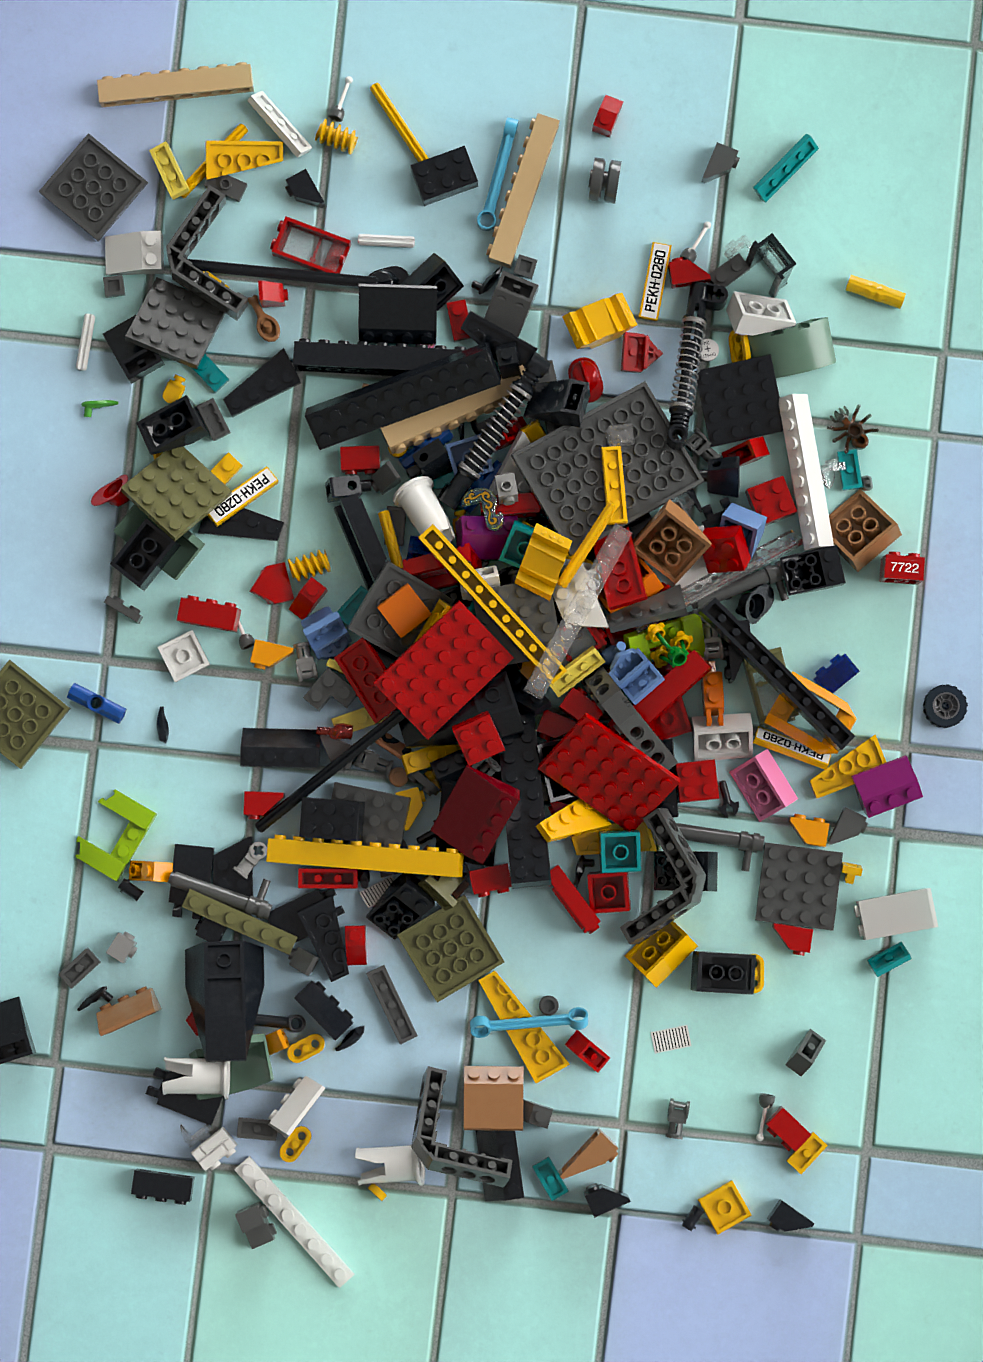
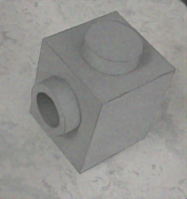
M514 473L496 475L495 485L499 505H512L518 502V491Z
M126 931L124 934L118 933L106 953L121 963H125L128 957L132 958L137 951L135 947L137 942L134 941L135 937Z

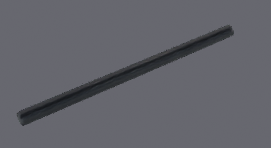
M187 259L202 272L359 287V284H379V278L371 276Z
M399 709L394 711L256 822L255 827L257 830L264 832L300 803L302 797L310 795L406 717Z

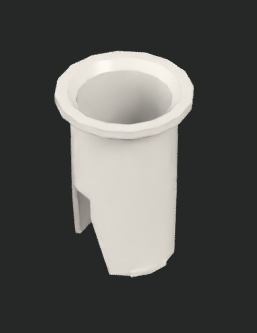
M428 476L413 478L399 487L393 496V502L397 507L403 508L420 535L434 524L451 543L455 535L443 506L432 490L434 486L433 480Z
M164 1057L166 1070L186 1076L162 1082L163 1095L221 1094L225 1100H228L230 1092V1061L206 1062L205 1058Z
M411 1145L356 1148L355 1159L373 1163H385L383 1167L362 1173L361 1179L358 1180L359 1185L416 1181L419 1186L424 1185L425 1166L411 1148Z

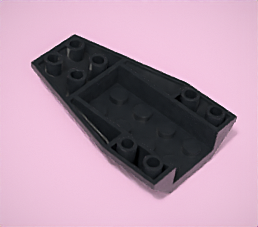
M505 667L428 740L407 718L399 722L406 748L459 745L452 726L485 711H489L500 738L525 731Z
M244 940L202 942L185 950V988L206 1062L247 1060L265 986L264 947Z

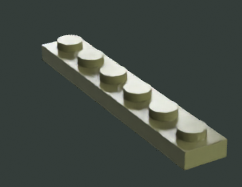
M189 889L182 904V907L288 955H290L298 938L291 933L192 889Z

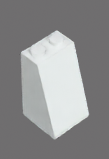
M931 888L856 901L857 905L854 906L855 916L859 917L861 924L858 925V932L860 937L863 936L864 940L938 927Z

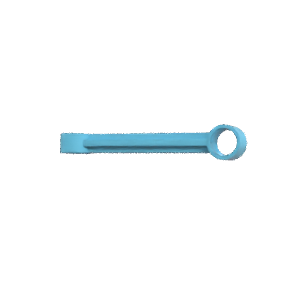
M507 117L484 210L477 217V224L483 231H490L496 226L495 210L519 123L517 119ZM485 214H490L494 218V223L489 227H485L480 223V218Z
M576 1007L571 1009L568 1014L489 1021L485 1016H476L470 1021V1030L472 1036L476 1038H484L490 1034V1031L569 1025L575 1030H581L588 1026V1012L584 1008ZM575 1017H583L584 1019H582V1020H574L573 1018H575Z

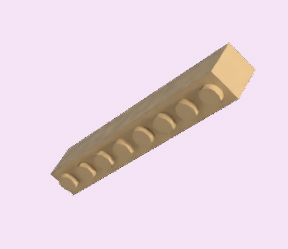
M239 62L234 66L219 64L215 68L200 66L196 70L181 68L177 72L162 70L158 74L143 72L138 76L124 74L119 78L104 76L102 79L97 80L101 107L254 92L252 68L246 62Z
M539 113L536 119L532 118L529 127L532 130L530 137L526 136L523 147L526 148L524 155L520 154L517 165H519L518 172H514L511 183H513L512 190H508L506 193L505 201H507V205L505 208H501L498 218L501 219L499 226H495L492 237H495L493 245L489 244L486 255L489 256V262L511 268L559 128L560 120Z
M521 365L520 370L521 375H523L522 371H525L523 365ZM501 376L500 385L382 427V435L391 454L402 453L407 447L420 445L425 439L438 437L443 431L456 429L461 423L471 422L479 415L493 412L495 408L500 407L498 403L505 404L506 401L502 397L509 398L510 394L506 390L512 391L510 385L517 378L520 379V377L515 376L502 379Z

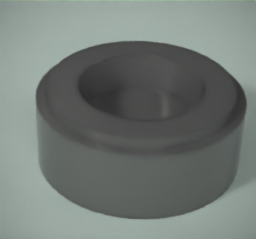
M545 996L539 1002V1009L545 1015H553L559 1008L558 1001L553 996Z

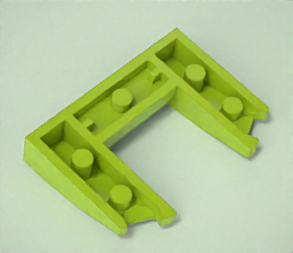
M694 613L664 622L665 636L663 638L668 643H670V639L677 635L678 631L682 630L686 635L693 637V642L690 643L687 651L697 650L704 657L705 642L701 616ZM648 627L623 635L626 650L639 648L650 661V649L663 645L661 641L646 640L645 636L648 633Z
M115 789L113 790L115 793L107 800L101 798L98 802L129 820L130 822L111 854L78 836L76 842H80V854L75 855V857L111 879L119 881L156 818L157 813Z

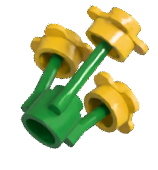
M663 622L651 624L647 629L646 640L652 639L654 642L661 641L663 645L659 646L658 650L652 651L650 654V658L655 662V667L661 668L668 663L673 668L683 665L687 660V655L689 654L687 649L690 647V643L693 642V637L686 635L681 630L676 633L677 635L674 638L670 639L669 645L663 638L665 636V630L663 629L665 624Z

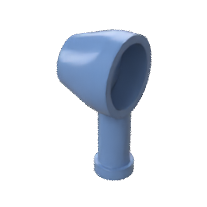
M620 641L616 646L611 645L602 651L600 655L605 660L603 665H611L615 654L624 651L626 644Z

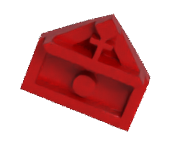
M625 332L623 334L621 371L641 373L663 353L660 349H657L648 335Z
M285 562L264 567L249 591L266 600L269 605L271 603L275 605L293 601L294 596Z

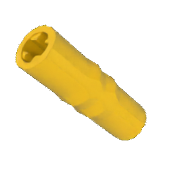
M850 275L846 286V291L899 309L906 293L854 275Z

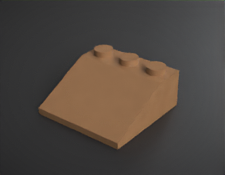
M861 489L829 515L833 543L837 545L840 555L857 572L902 535L898 524Z
M670 499L633 540L636 554L675 584L712 545L689 515Z
M145 986L136 990L137 995L129 997V995H125L117 999L119 1003L113 1006L111 1003L99 1007L101 1011L97 1012L96 1016L100 1036L107 1035L162 1010L153 988L147 989Z
M464 1066V1130L523 1131L524 1067Z
M598 1128L559 1170L560 1177L565 1179L605 1164L607 1161L612 1162L618 1155L616 1143Z

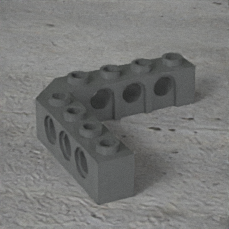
M209 185L166 246L171 276L175 282L233 319L238 320L248 306V298L239 292L235 293L226 287L225 283H220L209 276L208 272H202L193 266L192 262L187 260L226 204V195Z
M603 665L580 682L584 685L599 709L603 713L607 712L616 723L613 726L620 735L625 734L626 738L624 739L667 770H670L678 763L668 748L633 707Z
M657 808L644 817L643 820L648 829H651L655 835L656 843L662 847L667 856V862L671 863L677 873L676 877L681 886L674 890L673 894L666 899L658 901L657 905L650 910L643 911L642 915L637 919L629 921L620 927L629 944H640L701 902L706 874L667 808Z
M428 1066L422 1078L411 1148L427 1170L505 1187L510 1179L513 1160L485 1156V1153H472L466 1151V1149H455L447 1147V1144L436 1142L437 1131L435 1130L440 1117L438 1112L443 1099L441 1093L446 1081L447 1071Z

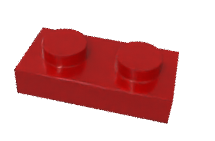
M466 300L446 303L454 342L471 339L461 329L468 315Z

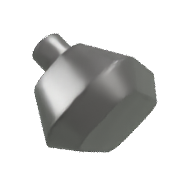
M868 475L862 476V490H871L873 488L872 478Z

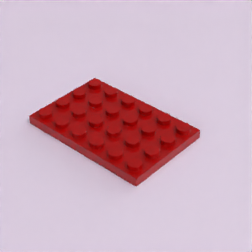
M459 600L373 683L428 740L514 657Z
M588 713L575 724L538 765V770L626 831L636 830L644 821L643 818L653 812L680 783L679 777Z

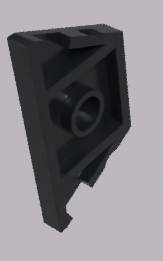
M247 837L213 855L214 885L248 897L253 896V869L249 872L247 880L233 870L234 866L237 867L247 854L249 847L253 844V837Z

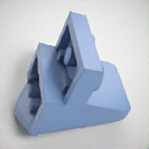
M324 607L301 621L304 629L303 632L318 660L334 659V657L347 649L349 643L352 642L337 611L333 613L330 607Z
M639 648L617 652L608 673L635 705L665 680Z

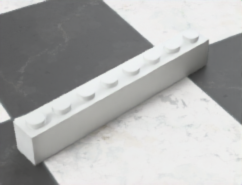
M807 394L787 395L779 398V409L804 551L834 546Z

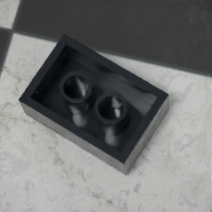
M465 146L410 165L424 206L478 187V180Z
M146 518L110 565L145 591L181 545Z
M302 797L299 837L362 841L365 802Z

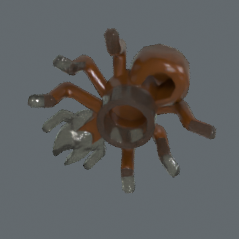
M859 404L853 413L851 422L848 420L849 411L844 406V410L838 408L840 413L836 410L834 411V417L837 420L832 415L830 416L834 423L844 424V426H827V429L832 431L846 430L832 440L835 443L843 437H847L845 454L848 453L850 440L853 448L862 450L869 443V439L865 434L879 431L878 428L864 430L862 424L872 416L871 414H868L858 423L854 422L861 407Z

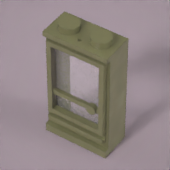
M781 647L769 650L786 667ZM743 658L742 662L759 725H765V728L772 727L765 724L764 721L779 693ZM795 709L787 722L794 721L795 716L799 715Z

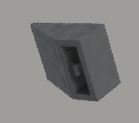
M502 271L484 318L519 337L538 292L539 285Z

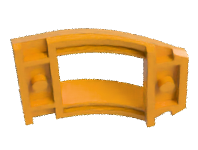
M792 671V674L812 694L839 709L836 717L851 731L857 719L848 703ZM779 694L764 723L807 746L817 754H838L839 751L825 738L820 742L787 722L794 708Z

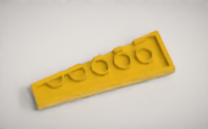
M496 971L478 980L500 1020L532 1017ZM541 1027L506 1030L535 1083L570 1065Z

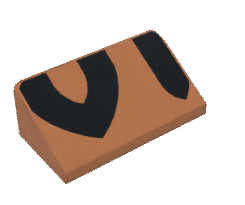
M389 733L384 734L375 742L400 760V756L412 751L411 748H406L404 743Z

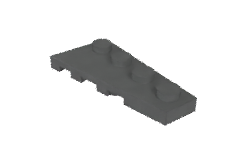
M679 584L648 597L647 600L634 603L608 614L607 620L610 632L614 633L687 614L681 585Z

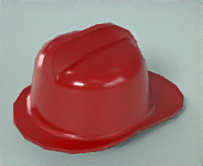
M582 357L574 360L568 369L569 379L589 382L590 398L588 403L598 400L604 389L598 366L590 358Z
M125 474L121 475L116 480L100 488L93 495L91 504L99 506L108 502L114 506H121L130 499L121 492V487L127 483L128 476Z

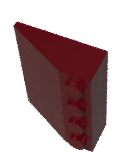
M466 765L430 831L465 856L483 864L519 802L520 790Z

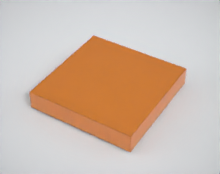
M408 583L377 606L378 610L400 638L404 637L432 615Z

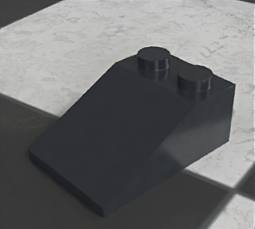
M187 395L136 422L151 455L193 444L209 435L194 402Z
M693 951L691 990L754 995L756 955Z

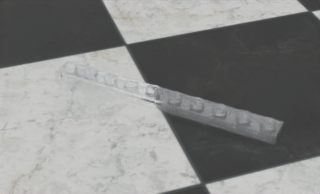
M617 523L613 525L523 690L540 700L543 698L632 532Z
M790 530L756 548L745 571L710 573L682 588L686 607L803 545L802 538L793 530ZM658 622L634 627L633 629L637 633H640L646 630L651 624H657Z

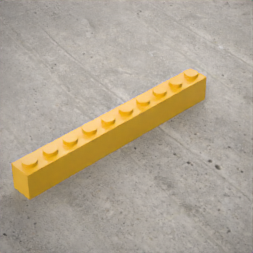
M434 524L418 537L425 547L552 685L567 672L563 665Z
M275 834L274 838H268L266 862L462 877L464 854L458 853V850L454 848H447L446 852L439 851V847H427V850H420V846L408 845V849L400 848L401 844H389V847H381V843L370 842L368 846L362 845V841H350V844H343V840L331 839L330 843L324 842V839L312 838V841H305V837L293 836V839H286V835Z

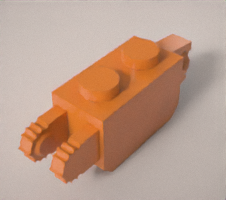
M707 661L713 669L701 681L703 715L706 716V726H711V716H718V725L723 726L724 692L722 672L716 671L715 661Z

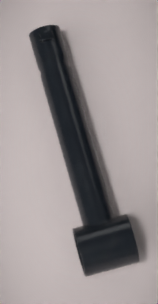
M257 1014L255 1026L284 1028L289 1032L295 1033L304 1030L306 1021L301 1015L283 1017ZM294 1018L299 1021L297 1029L291 1026V1021Z

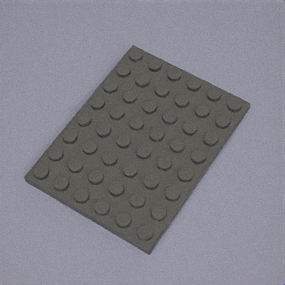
M645 381L584 414L580 428L564 425L511 454L513 461L555 532L572 540L568 552L569 556L575 554L606 506L601 447L621 446L628 523L607 525L597 541L659 508L669 499L673 500L704 482L685 447L674 450L667 445L669 420ZM673 435L674 439L680 440L677 435Z

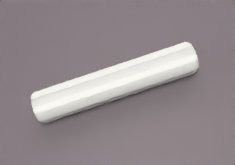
M359 234L358 244L413 248L415 246V238L413 236Z
M93 314L84 315L76 369L81 371L87 370L95 316Z

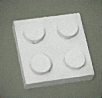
M193 630L158 647L175 683L210 665Z

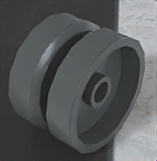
M595 157L593 170L591 169L588 200L599 201L601 190H605V202L615 204L622 161L611 160L607 172L605 171V159Z

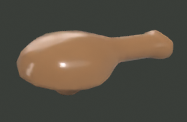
M257 295L248 297V303L252 305L257 315L256 327L259 335L268 342H275L280 336L278 322L272 316L264 313Z

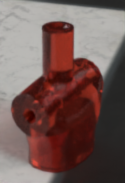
M337 723L331 728L317 726L316 734L329 735L332 739L352 740L353 725Z

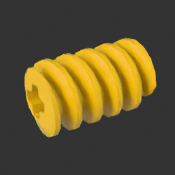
M324 119L318 128L315 141L319 138V142L323 144L327 140V146H331L334 143V149H338L341 146L342 152L348 149V154L351 155L355 149L358 137L355 136L356 130L348 134V127L341 131L340 124L335 129L333 121L328 126L327 119Z
M317 550V556L310 552L309 559L303 554L302 561L295 557V563L288 559L293 579L295 577L298 582L301 581V575L308 579L309 573L316 577V570L321 575L323 574V568L327 572L331 571L325 550L324 554Z

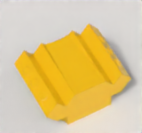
M623 293L601 299L562 316L577 349L595 348L622 337L625 332L637 326Z
M536 523L514 583L550 601L572 540Z

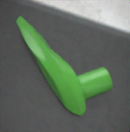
M85 401L81 404L82 407H85L84 417H92V408L100 409L102 407L114 406L118 404V401Z

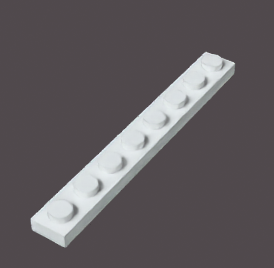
M250 1156L234 1169L339 1288L354 1276L352 1270Z

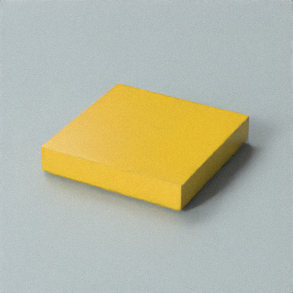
M732 1180L698 1199L717 1235L752 1216Z

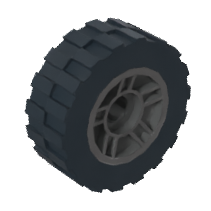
M949 684L939 685L930 690L924 698L923 712L926 715V719L932 725H936V727L948 728L955 726L964 719L967 713V698L956 686H950ZM944 702L947 705H949V708H947V710H944L942 708V704Z

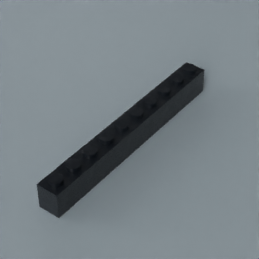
M715 597L711 598L700 609L698 614L837 751L843 750L855 737Z

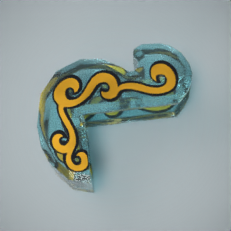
M475 488L468 491L462 498V507L482 503L488 529L493 531L500 530L504 525V516L501 512L496 514L498 500L493 491L487 488Z

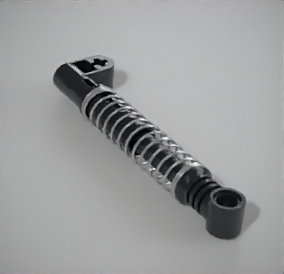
M693 282L690 284L686 315L682 319L684 327L681 328L683 334L680 335L682 339L679 342L681 348L678 349L680 354L676 356L679 361L675 363L679 368L674 370L678 375L673 377L677 382L672 384L676 389L671 391L675 396L670 398L673 403L669 405L671 417L666 441L667 445L674 450H679L685 446L688 436L689 419L694 412L693 402L696 399L694 395L697 392L695 388L698 385L696 381L699 378L697 374L700 371L698 367L701 365L699 360L702 358L703 338L705 337L704 332L707 324V319L705 318L706 309L719 311L725 307L728 291L721 285L704 282ZM708 293L712 294L711 300L707 299ZM694 311H698L697 317L694 316ZM696 374L697 378L693 379L692 376ZM691 389L695 390L693 394L690 392ZM690 396L694 397L692 401L689 399ZM673 435H679L682 439L676 440L673 438Z
M537 352L530 356L524 367L526 371L523 370V375H519L520 379L517 378L510 385L512 391L506 390L510 394L509 398L502 397L506 401L505 404L498 403L502 409L500 411L494 409L498 415L496 418L490 416L493 420L492 424L486 422V428L481 429L483 433L481 436L477 435L479 439L477 442H473V448H469L470 453L465 455V461H461L458 464L456 475L450 483L447 482L437 497L438 500L456 510L473 482L481 477L479 473L484 472L482 468L484 465H488L487 460L492 459V453H496L495 448L500 446L499 442L505 440L501 434L502 432L509 433L506 426L513 427L510 420H517L514 414H521L518 407H526L522 401H530L534 390L532 387H536L535 382L538 383V378L541 379L551 365L549 360Z

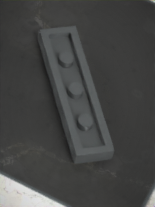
M385 965L366 973L399 1044L417 1037L418 1035Z

